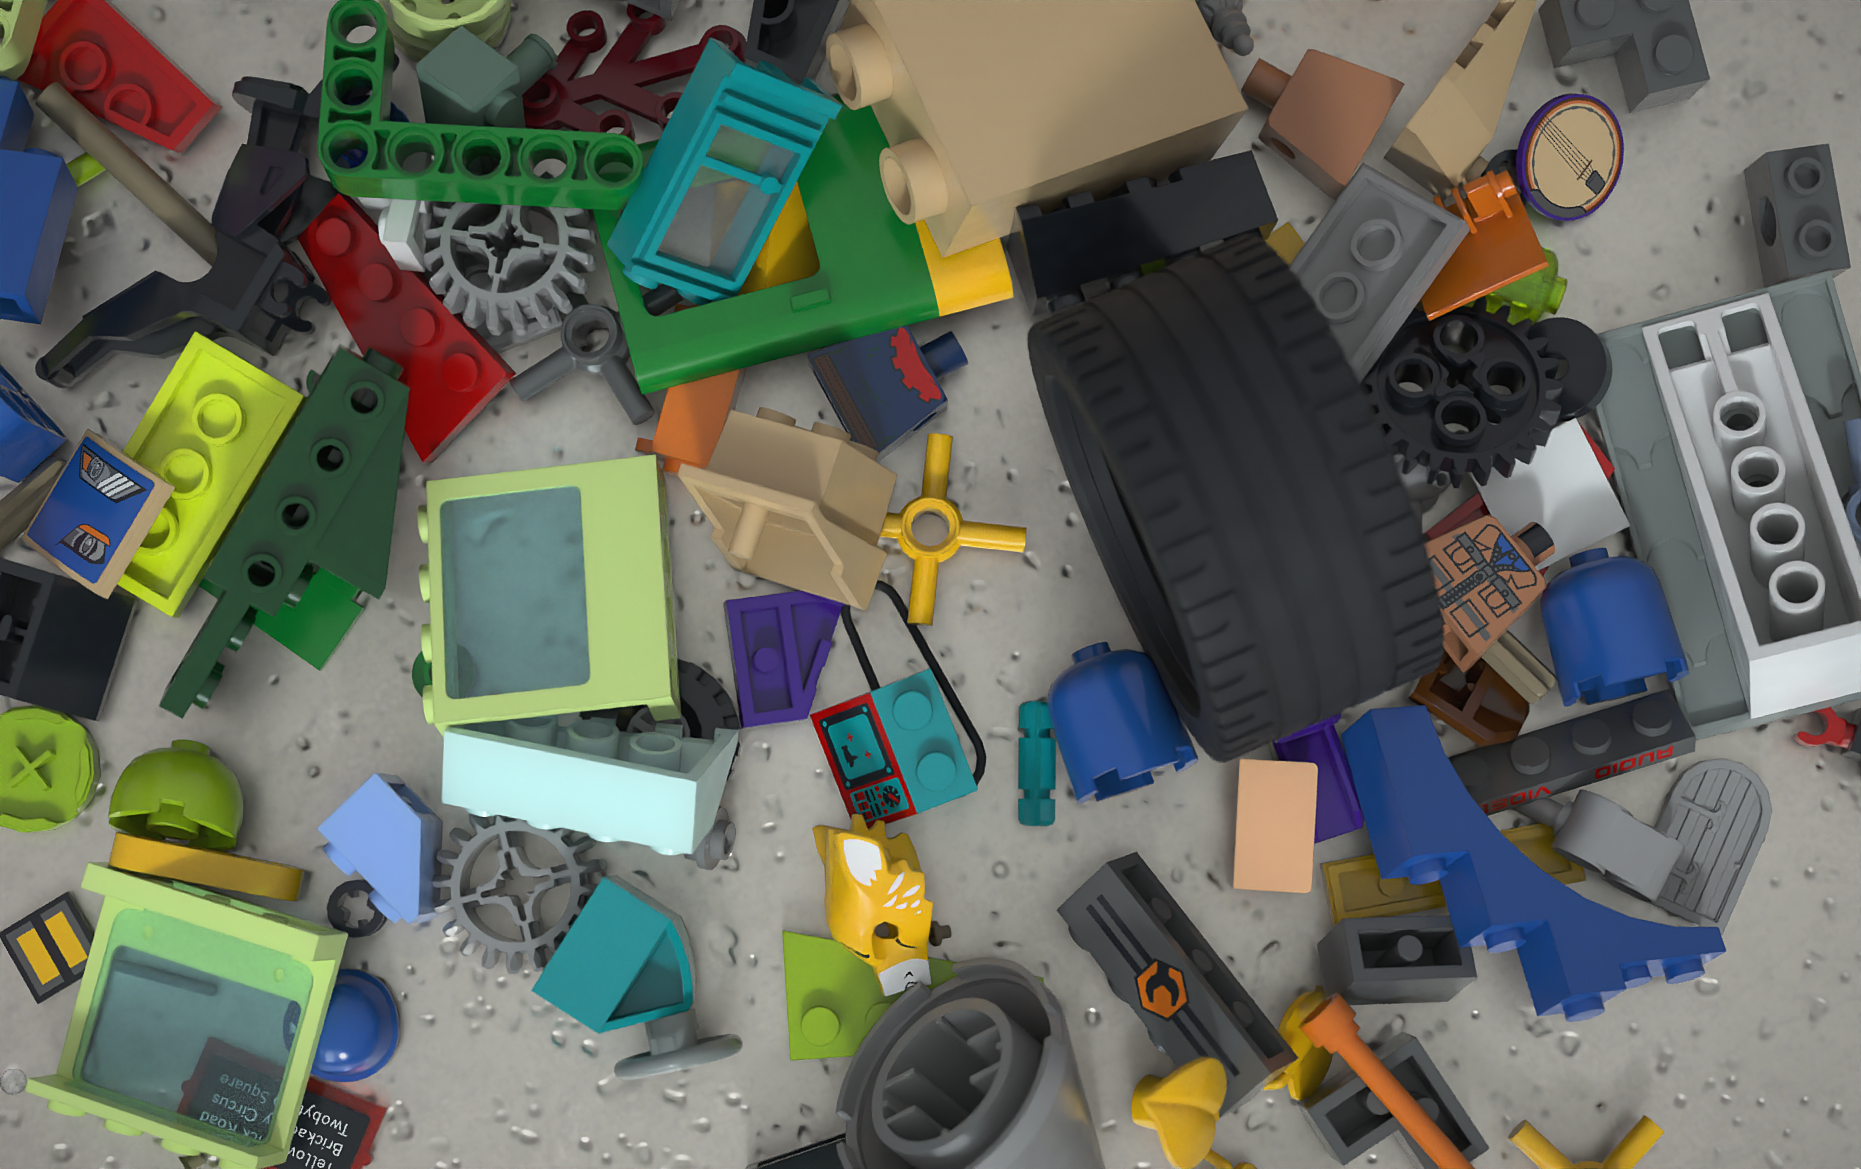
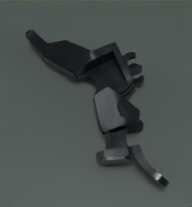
M395 52L393 72L397 69L400 62ZM244 76L241 81L235 82L232 97L241 107L250 112L252 116L247 144H241L226 174L212 213L211 226L217 230L215 239L218 245L217 258L213 267L202 278L192 282H179L155 270L82 316V321L45 356L37 361L35 372L40 379L58 388L72 387L116 352L165 359L183 352L195 331L211 340L233 337L274 356L289 328L302 335H310L315 332L316 327L313 323L300 318L299 308L307 299H316L322 306L327 307L331 304V297L325 289L313 283L316 277L312 271L286 245L297 240L338 193H341L334 188L330 181L309 175V160L302 153H298L305 131L315 134L319 132L322 80L310 94L303 87L292 83L252 76ZM365 87L353 88L343 96L342 103L355 106L371 90Z

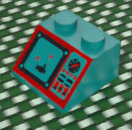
M931 668L810 714L849 817L852 819V814H861L867 829L871 828L876 820L884 821V825L978 790Z

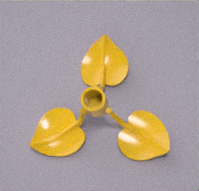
M1315 985L1314 990L1306 991L1298 996L1284 1014L1278 1032L1298 1056V1059L1262 1090L1282 1089L1288 1085L1290 1096L1293 1099L1303 1101L1311 1096L1323 1082L1329 1070L1333 1053L1330 1054L1324 1046L1316 1048L1299 1029L1300 1023L1318 1005L1326 1000L1323 986ZM1201 1057L1183 1065L1165 1078L1148 1074L1138 1082L1131 1101L1133 1121L1137 1125L1157 1130L1163 1151L1168 1161L1178 1169H1192L1205 1159L1216 1169H1233L1227 1159L1210 1149L1215 1137L1216 1122L1220 1118L1218 1111L1224 1101L1227 1088L1226 1073L1219 1060L1212 1057ZM1240 1162L1234 1167V1169H1257L1256 1166L1248 1162Z

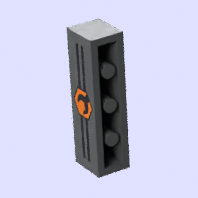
M1137 852L1106 862L1057 909L1058 913L1068 924V930L1072 939L1095 959L1108 976V983L1112 991L1135 1011L1148 1028L1149 1038L1159 1051L1168 1055L1178 1068L1201 1057H1212L1221 1062L1226 1073L1227 1088L1224 1101L1218 1111L1220 1118L1250 1101L1298 1059V1056Z

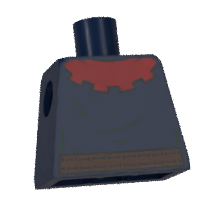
M908 326L838 343L807 355L809 367L844 431L851 434L850 441L878 451L879 455L876 462H880L947 408L948 399L938 380L969 364L961 345L952 331L919 347Z

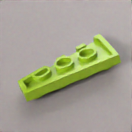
M782 930L790 1061L854 1056L874 1024L909 989L884 996L880 991L873 967L847 951L836 940ZM928 957L932 985H927L930 990L958 976L952 971V964L958 962ZM1036 976L1042 983H1044L1043 977Z

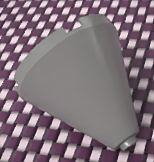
M994 957L964 960L952 964V971L958 976L942 983L936 988L930 990L921 981L910 988L884 1012L864 1038L849 1065L840 1089L836 1113L847 1121L846 1144L840 1142L836 1144L844 1169H1106L1061 1005L1056 996L1044 983L1025 967L1010 960Z

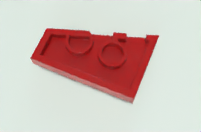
M57 0L42 18L30 62L25 72L17 78V80L42 91L52 83L58 82L92 114L181 154L222 108L211 95L110 0Z

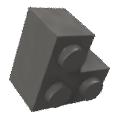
M1545 0L1538 9L1554 68L1614 54L1629 113L1690 99L1710 80L1689 0Z
M1401 1032L1372 1051L1469 1162L1490 1149L1417 1037ZM1351 1067L1320 1086L1305 1100L1296 1102L1330 1156L1343 1166L1393 1133L1416 1169H1440Z

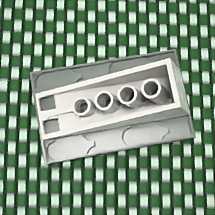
M1831 270L1597 334L1604 341L1610 352L1613 368L1608 391L1594 409L1608 460L1615 468L1612 475L1622 510L1631 525L1628 527L1636 559L1644 561L1653 568L1659 578L1687 660L1689 674L1680 680L1670 683L1675 700L1695 733L1696 740L1780 720V718L1784 717L1788 718L1841 705L1848 701L1861 700V545L1855 542L1843 508L1846 500L1850 498L1848 487L1854 485L1843 422L1861 418V374ZM1861 502L1858 504V506H1857V508H1856V517H1855L1856 520H1857V523H1858V525H1859L1860 527H1861Z

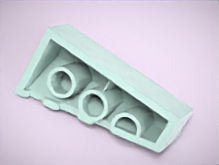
M556 714L450 726L444 731L442 803L464 807L467 812L476 816L503 815L526 820L529 825L535 828L555 829L561 827L588 833L591 838L598 841L616 842L624 840L649 845L654 851L661 854H692L714 825L738 743L739 730L715 728L714 740L682 737L683 725L656 723L655 732H621L616 727V719L591 717L590 720L577 721L565 727L558 726Z

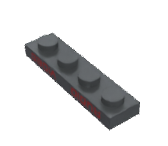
M1667 689L1519 735L1514 741L1487 745L1448 757L1470 796L1483 812L1489 816L1695 752L1696 735L1672 693Z

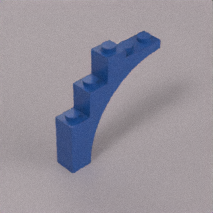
M0 76V319L41 325L78 187L63 157H58L52 152L40 148L25 149L35 114L19 82L13 81L6 76Z
M1426 705L1369 709L1341 734L1381 879L1408 877L1410 884L1415 885L1439 880L1459 948L1486 945L1489 953H1500L1517 948L1537 1017L1564 1013L1567 1022L1583 1021L1596 1017L1605 1012L1604 1002L1626 989L1646 984L1652 980L1651 977L1665 976L1668 984L1683 983L1696 979L1705 974L1704 964L1727 952L1719 927H1675L1629 917L1586 899L1542 871L1502 835L1470 796L1442 748Z

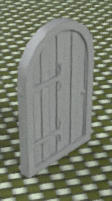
M1723 758L1700 761L1681 773L1667 794L1666 801L1654 827L1674 837L1684 847L1656 903L1652 905L1668 911L1674 917H1681L1700 927H1719L1720 933L1723 935L1762 843L1765 841L1770 824L1772 808L1769 792L1758 774L1740 762Z

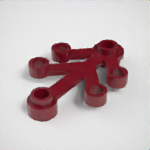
M628 3L627 15L629 24L594 74L574 79L588 55L601 50L608 38L603 19L597 12L591 10L579 11L573 14L567 22L566 30L569 40L557 56L556 62H558V65L553 70L548 71L522 94L526 129L560 130L562 127H565L572 131L607 133L610 129L619 127L624 129L620 135L627 136L635 141V131L631 119L625 112L613 109L598 115L580 106L601 99L658 124L660 129L664 131L670 119L667 118V115L674 111L682 93L671 92L661 97L642 87L693 73L710 38L721 41L726 47H729L728 49L745 63L746 39L742 33L730 26L717 25L704 33L699 44L635 62L651 37L665 29L667 19L656 14L647 19L638 18L641 14L649 11ZM585 29H596L590 35H579V33ZM547 98V99L544 100L543 102L534 103V102H536V101H538V100H540V99Z

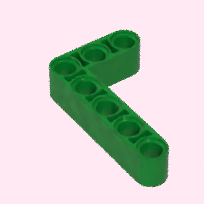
M339 0L331 8L326 26L317 147L319 159L334 188L342 194L363 198L601 210L625 209L630 197L641 183L644 172L642 153L633 140L616 133L390 122L395 45L385 12L375 0ZM370 26L376 29L373 37L366 42L352 43L346 40L349 33L357 27ZM365 87L372 90L368 100L360 105L350 106L342 103L343 96L353 88ZM350 149H361L368 152L367 158L356 168L345 169L337 166L339 157ZM425 152L434 156L431 165L423 171L410 172L402 168L407 157L414 153ZM489 155L500 160L496 170L488 175L479 176L468 171L470 163L479 156ZM553 158L566 164L565 170L555 178L544 179L533 173L537 164L545 159ZM612 162L624 163L632 169L629 176L620 182H608L598 176L602 167Z

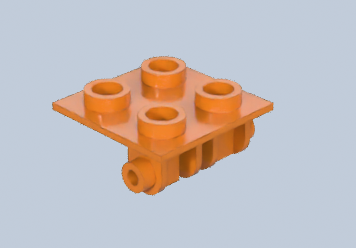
M1493 170L1486 172L1487 175L1464 185L1468 196L1464 199L1457 186L1452 188L1451 192L1456 203L1450 206H1445L1440 195L1433 197L1435 204L1465 220L1470 231L1421 298L1429 321L1549 266L1515 183L1507 170L1495 175Z

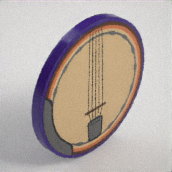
M1570 93L1549 100L1530 118L1519 141L1516 172L1522 194L1535 211L1556 220H1577L1593 213L1610 196L1619 179L1624 158V142L1621 127L1611 109L1593 96Z

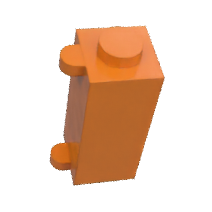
M676 304L674 312L693 308L698 305L692 304L690 307L682 304ZM747 367L668 388L654 439L638 438L635 451L646 455L656 454L657 459L664 462L662 471L679 477L677 474L681 463L706 470L731 410L735 411Z

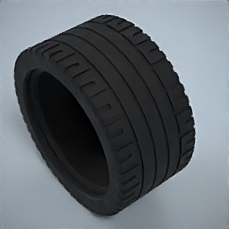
M1242 234L1197 253L1195 256L1187 257L1164 267L1157 273H1150L1122 285L1120 289L1106 292L1085 301L1083 305L1074 306L1032 325L1027 335V345L1033 377L1054 444L1086 527L1144 652L1153 660L1179 716L1197 743L1211 759L1216 762L1227 763L1270 744L1271 740L1278 741L1305 729L1309 724H1316L1339 714L1347 707H1355L1380 696L1384 691H1391L1431 673L1438 667L1443 657V642L1445 640L1442 627L1444 624L1443 615L1439 607L1441 603L1435 586L1436 580L1433 568L1428 560L1429 553L1425 540L1420 533L1421 528L1416 513L1411 506V499L1406 485L1401 479L1398 471L1399 467L1392 451L1388 447L1386 436L1379 420L1377 421L1373 413V407L1365 391L1362 390L1351 363L1347 361L1337 337L1332 334L1329 323L1322 312L1318 311L1317 305L1308 290L1304 289L1301 280L1294 271H1291L1287 262L1278 255L1276 250L1256 236Z

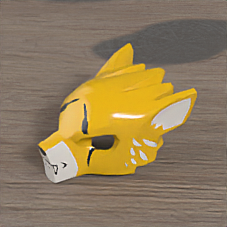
M852 814L849 830L826 825L813 827L817 852L825 867L826 922L833 938L847 951L873 967L880 991L884 996L912 988L920 981L926 986L932 985L928 959V939L933 902L925 899L924 872L921 871L916 849L909 835L900 832L895 837L887 838L884 821L876 820L874 825L867 829L861 814ZM885 923L889 930L888 936H876L874 930L877 925Z

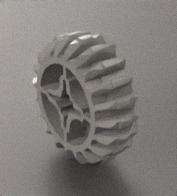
M495 164V167H494V169H493V172H494V171L496 170V168L499 166L498 164ZM545 171L541 176H539L540 178L544 179L554 178V176L548 173L547 171ZM453 202L454 205L451 209L444 206H433L432 215L442 227L424 230L425 241L434 249L423 254V263L429 271L436 272L429 280L433 291L436 294H446L443 305L451 314L463 311V320L467 326L475 329L486 319L487 328L490 333L500 336L507 322L511 321L516 334L525 337L528 330V319L536 317L543 328L550 329L552 320L547 311L555 306L565 314H569L572 311L573 306L566 296L568 291L576 294H587L588 285L585 279L578 273L595 271L597 264L594 256L586 252L597 245V237L594 231L585 228L591 220L587 209ZM529 210L546 216L558 226L559 245L548 244L543 236L531 234L532 225L528 220ZM499 213L492 223L486 226H478L485 219ZM517 240H518V242H519V244H520V246H521V249H519V248H513V249H512V247H513V242H517ZM509 252L507 258H504V260L502 259L499 253ZM463 255L474 257L478 264L489 266L488 276L492 281L491 291L483 290L465 279ZM534 274H544L538 281L520 290L522 283L528 277Z
M470 813L469 820L476 834L472 837L461 828H453L449 836L456 844L462 847L461 852L457 854L448 850H439L436 859L442 864L453 866L451 876L436 875L432 880L434 887H450L451 899L434 902V912L443 913L454 909L458 917L447 923L442 931L446 937H451L459 934L464 929L467 930L470 935L464 940L459 949V952L464 956L474 953L481 944L485 945L486 949L482 956L481 965L486 969L494 968L503 952L506 953V969L509 974L520 972L523 965V954L528 953L533 970L535 972L542 971L547 966L544 949L549 947L554 955L563 941L562 938L566 936L584 908L587 896H591L598 884L588 885L587 873L600 872L606 868L603 859H593L584 863L581 856L582 853L588 851L596 844V840L587 835L573 843L569 837L575 830L561 827L555 829L535 828L529 825L526 820L503 815H495V823L490 824L486 816H476ZM517 831L530 832L549 841L561 853L566 864L544 869L536 867L529 861L525 848L520 847ZM495 839H498L500 851L497 852L499 867L496 875L491 881L470 889L471 872L478 856L486 846ZM516 867L521 876H532L533 878L550 876L549 881L535 884L534 891L525 892L530 899L522 904L518 895H507V893L490 895L492 890L505 887L506 880H514L509 873L516 869ZM571 882L569 902L562 917L549 931L542 935L539 920L542 919L540 903L543 896L548 890ZM493 903L504 906L510 911L515 926L519 925L523 940L507 938L494 932L480 919L475 908Z

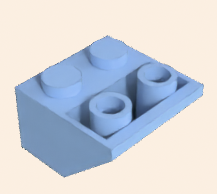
M374 773L317 828L329 841L323 847V851L344 873L351 876L357 871L371 884L374 890L368 895L369 899L392 922L397 923L401 918L408 924L431 921L439 914L434 912V902L441 900V888L434 887L432 880L434 876L441 875V862L436 859L438 851L442 850V820L398 775Z

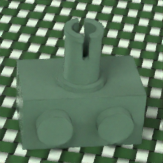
M460 25L416 64L425 122L428 124L526 129L522 94L548 71L553 70L558 65L556 53L542 37L531 33L524 39L523 43L505 58ZM489 155L479 156L470 163L468 171L478 173L480 176L488 175L493 172L495 164H500V160Z

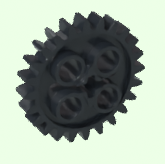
M1486 295L1476 299L1473 307L1463 305L1430 321L1425 310L1420 312L1414 307L1360 383L1362 390L1365 391L1373 407V413L1377 421L1379 420L1389 449L1393 455L1401 453L1405 456L1401 473L1407 475L1418 464L1425 466L1427 484L1432 485L1440 471L1449 472L1454 488L1460 487L1464 473L1472 472L1480 486H1486L1491 467H1494L1505 478L1511 477L1516 464L1515 458L1529 465L1533 461L1537 449L1536 445L1544 447L1547 445L1552 432L1550 425H1556L1562 406L1556 402H1559L1564 382L1554 379L1560 365L1559 359L1543 358L1549 343L1548 338L1540 337L1528 340L1527 337L1532 320L1527 318L1515 325L1509 323L1507 320L1511 306L1507 303L1494 314L1487 312ZM1457 345L1464 348L1467 353H1454L1444 346ZM1405 382L1414 383L1420 386L1423 391H1406L1399 384ZM1490 386H1505L1512 390L1514 394H1499L1492 390ZM1459 424L1467 428L1470 433H1453L1445 425Z

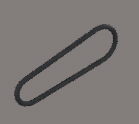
M877 580L875 589L883 591L892 600L974 745L977 762L973 778L976 785H978L985 773L986 753L983 742L917 625L907 623L908 609L902 598L891 585L882 580ZM845 604L840 612L843 624L872 691L879 688L880 685L853 624L850 614L851 606Z

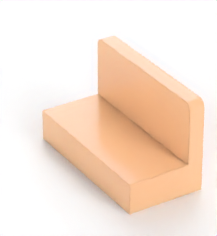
M1240 759L1233 889L1309 893L1312 890L1318 767L1316 764Z

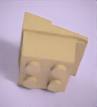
M759 407L756 416L731 410L706 470L681 463L677 474L713 525L714 529L711 535L713 542L734 570L867 611L887 554L877 548L897 474L876 462L879 455L878 451L850 441L851 434L836 427L814 422L810 431L795 426L796 419L765 407Z

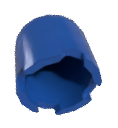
M1595 548L1571 556L1569 558L1571 568L1557 574L1547 584L1540 599L1541 615L1564 706L1567 707L1577 703L1576 700L1583 695L1586 705H1592L1646 692L1647 687L1644 679L1666 672L1668 682H1675L1689 674L1687 660L1660 580L1654 569L1644 561L1627 556L1609 558L1607 548Z
M1100 642L1084 647L1071 655L1075 665L1061 672L1050 685L1047 697L1049 717L1077 804L1090 800V796L1093 794L1098 802L1154 784L1150 771L1173 764L1176 772L1179 773L1197 763L1198 756L1187 728L1174 707L1153 660L1145 652L1131 649L1111 651L1108 642Z

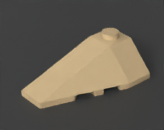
M1501 0L1489 18L1481 25L1383 157L1434 196L1440 195L1443 202L1452 193L1451 189L1456 186L1466 193L1464 185L1478 179L1490 163L1480 154L1494 136L1537 0Z

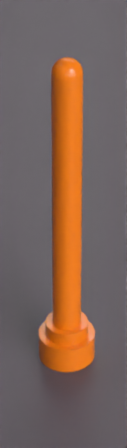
M1335 993L1323 1001L1300 1023L1299 1029L1316 1048L1324 1046L1330 1054L1337 1051L1440 1169H1475L1357 1035L1360 1027L1353 1020L1356 1012L1339 993Z

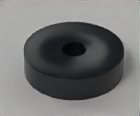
M1554 317L1531 325L1527 337L1528 340L1540 337H1547L1549 340L1543 358H1556L1567 360L1568 362L1567 373L1562 378L1557 379L1564 382L1559 402H1556L1562 406L1557 422L1570 421L1589 413L1604 398L1611 383L1612 359L1606 344L1592 329L1574 319Z

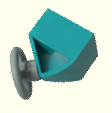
M604 876L531 991L598 1034L644 1022L650 1051L624 1058L615 1064L614 1073L622 1080L645 1078L710 1063L737 1054L743 1046L742 1039L736 1034H724L697 1039L696 1029H699L695 1009H690L695 1002L696 990L694 957L682 917L619 876Z

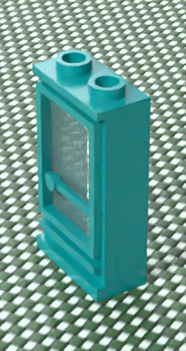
M710 38L644 169L641 183L630 197L607 243V246L624 265L622 269L623 274L635 283L650 289H656L659 283L674 287L682 297L697 305H704L712 301L716 302L737 296L830 118L836 119L842 104L816 80L805 76L802 84L798 85L773 64L763 60L759 61L757 67L746 64L735 56L721 41Z

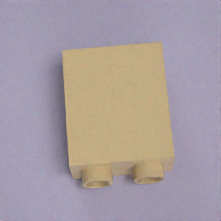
M851 0L839 31L830 34L826 41L828 67L841 99L852 110L871 105L890 147L884 148L881 151L879 166L883 187L894 212L905 224L925 220L942 258L1010 234L1016 208L1038 203L1042 215H1045L1064 205L1063 199L1068 195L1090 190L1097 202L1108 199L1110 193L1121 187L1125 181L1145 176L1159 181L1169 177L1178 168L1210 161L1248 110L1244 98L1195 0Z

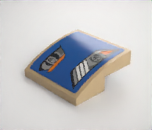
M87 428L23 534L22 539L67 575L94 593L108 599L175 486L151 467L131 458L109 439Z

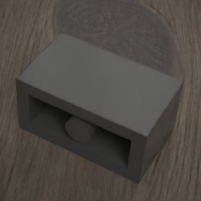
M1450 915L1343 918L1317 943L1326 999L1335 993H1339L1349 1005L1448 1002L1477 978L1472 947L1459 948Z

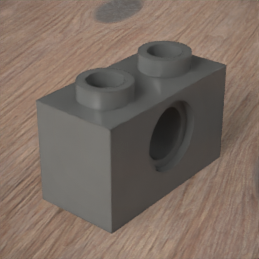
M1829 143L1766 152L1744 170L1764 288L1831 270L1832 276L1835 278L1851 268Z

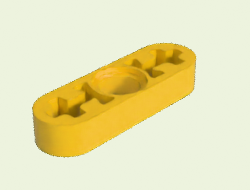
M123 832L115 833L108 863L111 866L287 901H298L305 871L303 868Z

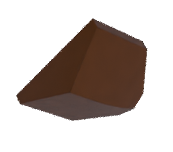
M1444 649L1443 657L1438 667L1433 672L1412 681L1408 699L1419 706L1426 705L1428 712L1480 746L1514 741L1530 712L1529 703L1481 657L1471 668L1463 673Z

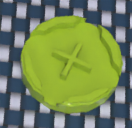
M38 705L13 707L1 713L0 826L22 833L56 830L75 820L93 800L101 776L99 750L88 728L71 714Z

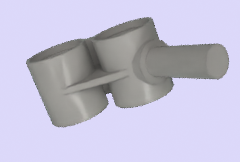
M1584 789L1579 790L1574 802L1569 801L1565 805L1549 798H1543L1512 808L1516 812L1554 828L1553 833L1556 837L1551 845V849L1588 870L1603 874L1602 879L1607 883L1650 904L1656 903L1684 847L1674 837L1633 817V814L1622 806Z

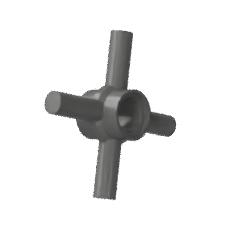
M662 283L656 289H652L642 296L646 311L653 316L661 315L684 300L674 287ZM568 291L566 296L571 302L573 309L569 314H566L567 316L561 326L562 347L509 380L518 397L524 402L577 368L584 373L603 375L633 425L646 422L655 414V410L645 394H641L636 379L626 365L630 358V352L619 311L616 312L605 306L589 304L583 294ZM600 328L609 329L608 340L601 349L595 352L584 351L586 338L591 332Z

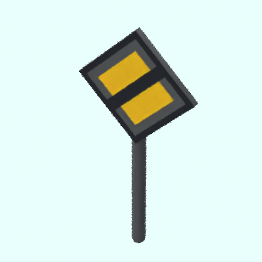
M69 891L0 932L1 941L37 1004L44 1002L83 978L94 934ZM116 957L112 969L211 996L217 995L220 991L219 985L216 983Z

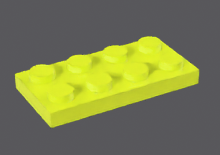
M195 331L123 450L131 458L154 469L174 485L175 488L117 585L170 617L179 618L203 579L209 562L308 397Z

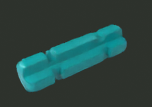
M1026 701L1019 706V728L1024 729V737L1018 740V789H1024V799H1018V821L1024 826H1050L1055 821V799H1050V790H1055L1056 738H1050V729H1053L1049 717L1047 701Z

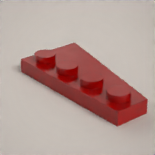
M338 193L297 239L326 291L329 293L331 300L362 355L364 356L367 349L371 347L399 363L405 369L400 376V379L407 382L410 387L405 432L423 463L434 462L511 380L516 372L474 328L466 325L460 313L451 314L443 305L445 297L443 294H436L433 291L428 278L422 272L399 269L385 245L380 241L379 226L351 196Z

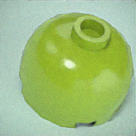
M177 739L172 741L170 748L149 750L135 757L121 773L114 788L107 818H110V827L118 832L165 840V837L177 840H190L188 845L225 851L233 849L236 845L243 820L244 797L239 781L229 767L217 758L209 756L210 747L197 741Z

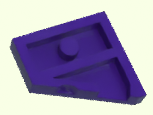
M804 591L726 600L723 605L741 729L806 720L817 691L816 685L822 667L825 666L832 645L831 640L841 609L845 604Z

